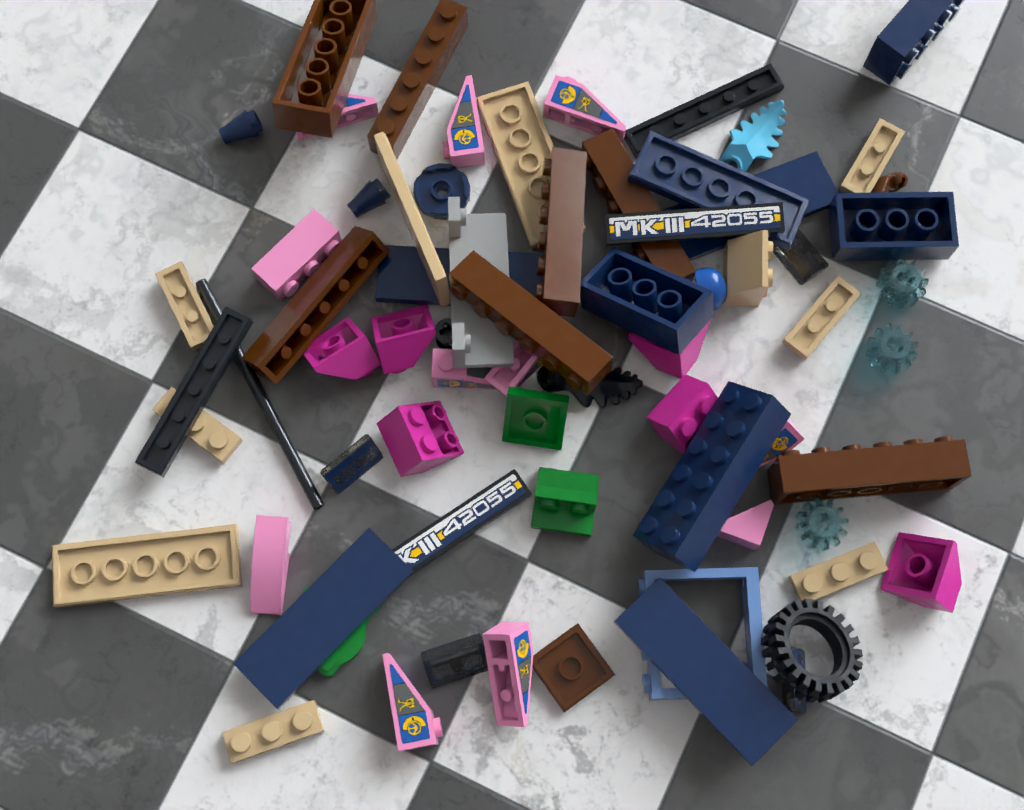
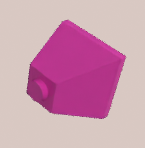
M421 305L371 318L375 342L384 374H398L414 367L436 335L428 305Z
M349 317L320 333L303 353L316 373L353 380L370 375L374 372L375 368L381 365L367 337Z
M710 321L679 355L630 332L628 338L657 370L681 379L697 361Z
M899 532L887 566L888 570L885 572L880 589L925 608L953 613L962 585L957 543L953 540Z

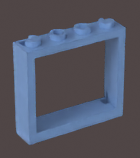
M758 567L697 569L695 572L689 569L644 571L642 579H638V598L659 578L663 581L741 579L747 667L767 687L766 663L761 652L764 650V645H761L763 624ZM641 651L642 661H647L648 674H643L642 684L644 686V693H649V700L686 699L677 688H661L660 670Z

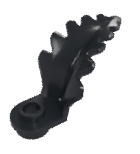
M544 365L537 373V382L544 391L550 393L569 391L586 408L590 407L593 399H595L599 407L605 408L608 397L614 405H618L620 403V396L623 400L627 401L630 398V392L636 395L637 389L643 386V381L638 379L637 374L631 376V371H625L621 374L622 368L617 367L612 372H609L587 396L581 390L576 391L572 389L563 376L558 372L549 371Z

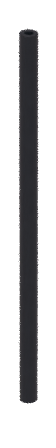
M201 279L195 285L216 323L223 311L207 280ZM240 345L234 355V359L314 510L320 509L325 504L255 371L241 358L245 352Z

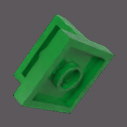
M509 386L502 441L561 450L569 396Z
M539 467L531 528L591 537L600 475Z

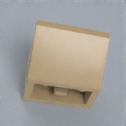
M768 230L757 231L727 241L723 251V278L726 281L727 287L723 306L758 307L762 298L767 296L768 287H772L773 269H768V259H772L773 241H768Z

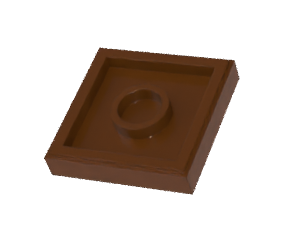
M578 623L533 655V670L564 713L615 676L612 669Z

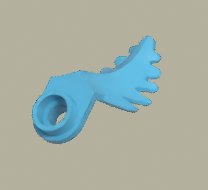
M784 101L769 102V109L764 106L760 108V116L752 113L750 117L753 123L742 120L740 122L742 131L731 129L729 133L732 142L728 145L719 161L728 165L730 161H735L738 166L737 169L746 172L755 158H772V153L767 148H777L779 146V143L772 136H782L783 131L777 127L785 125V120L780 117L786 115V111L783 109Z

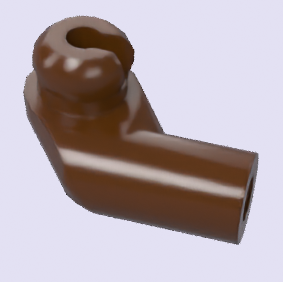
M894 172L882 176L877 180L873 192H896L907 185L908 178L902 172Z

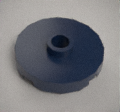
M437 163L426 167L422 174L416 178L413 195L417 207L425 215L433 219L447 220L448 197H460V208H466L470 201L471 189L468 178L463 172L451 164ZM446 191L447 194L445 196H439L438 192Z

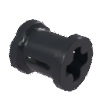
M445 318L440 320L435 326L436 344L439 349H452V346H450L452 338L447 339L444 333L450 332L452 336L451 318Z

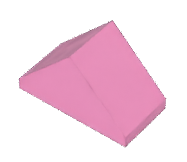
M772 500L727 519L717 537L755 551L761 545L774 506Z

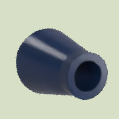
M244 110L232 121L220 128L219 133L227 145L231 142L259 136L258 133L264 129L254 110L249 112Z
M376 178L372 182L369 180L347 206L358 218L362 214L386 204V200L391 196L378 178Z

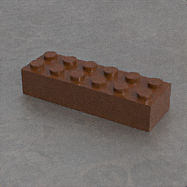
M376 0L313 1L272 101L276 128L333 138L377 19Z
M943 436L934 439V442L923 443L922 439H911L904 441V445L892 446V442L887 441L875 443L873 448H861L860 444L844 446L839 451H831L830 447L815 448L811 450L812 453L800 454L799 450L784 451L767 469L771 500L774 505L953 489L972 476L965 439L954 440L953 436Z

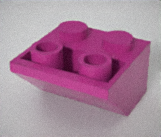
M685 374L646 418L660 437L683 455L718 397L708 383Z
M441 401L398 406L376 423L400 477L423 473L464 454Z

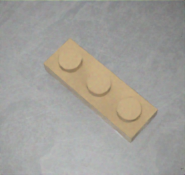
M880 118L841 184L839 191L843 193H870L906 131Z
M180 261L155 273L191 349L195 351L203 346L214 325L185 265Z
M837 276L788 333L782 343L803 360H806L861 293Z
M171 386L152 409L160 417L174 396L176 389ZM204 410L188 435L191 440L223 464H225L243 441L241 437Z
M874 541L790 575L789 580L798 600L811 599L814 601L883 573L888 568Z
M312 700L224 731L222 734L230 762L234 764L324 732L325 730L316 701Z

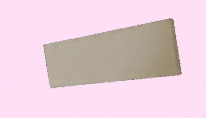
M527 81L476 97V103L532 250L538 248L540 231L544 232V225L539 224L541 207H545V200H541V189L543 182H547V176L542 175L544 158H550L552 147L554 146L530 84ZM583 222V233H584L585 230H586V227H585L584 222Z
M383 132L375 134L374 139L381 167L440 306L443 307L451 304L446 273L388 138Z
M232 524L52 545L53 607L60 608L241 587L238 525Z

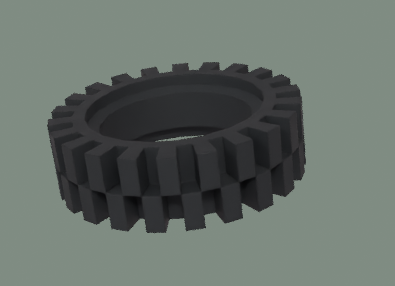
M799 599L788 604L767 621L769 624L763 629V633L766 635L761 638V645L768 646L761 651L762 657L772 659L765 666L768 671L776 668L778 672L772 678L776 683L784 679L786 684L782 689L785 692L789 693L796 689L794 697L801 700L806 696V702L809 703L817 700L818 703L825 702L828 699L831 700L854 685L853 682L858 680L860 674L857 671L861 670L863 662L858 661L863 656L862 649H854L860 643L858 636L852 638L849 636V633L854 630L852 625L849 624L844 628L841 623L845 620V617L841 613L836 617L832 616L835 608L829 605L823 609V602L819 600L812 603L811 599H804L803 601ZM793 626H809L826 639L834 656V666L829 676L823 677L811 674L797 662L789 642Z

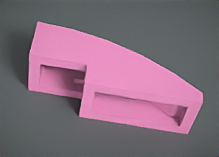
M256 516L251 567L250 613L282 615L290 556L288 546L292 522L288 517Z

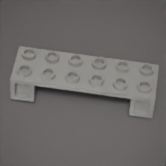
M448 197L450 272L474 250L509 277L506 214H466V208H460V197ZM451 292L453 368L512 367L514 365L513 337L503 335L496 328L495 323L487 317H480L474 311L472 305L465 300L457 299Z

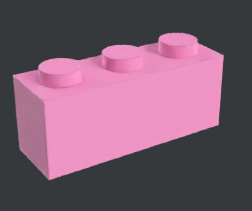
M313 209L261 258L251 270L256 279L277 299L282 301L286 296L293 295L297 291L299 283L305 277L312 276L320 267V263L342 241L340 233L321 214Z

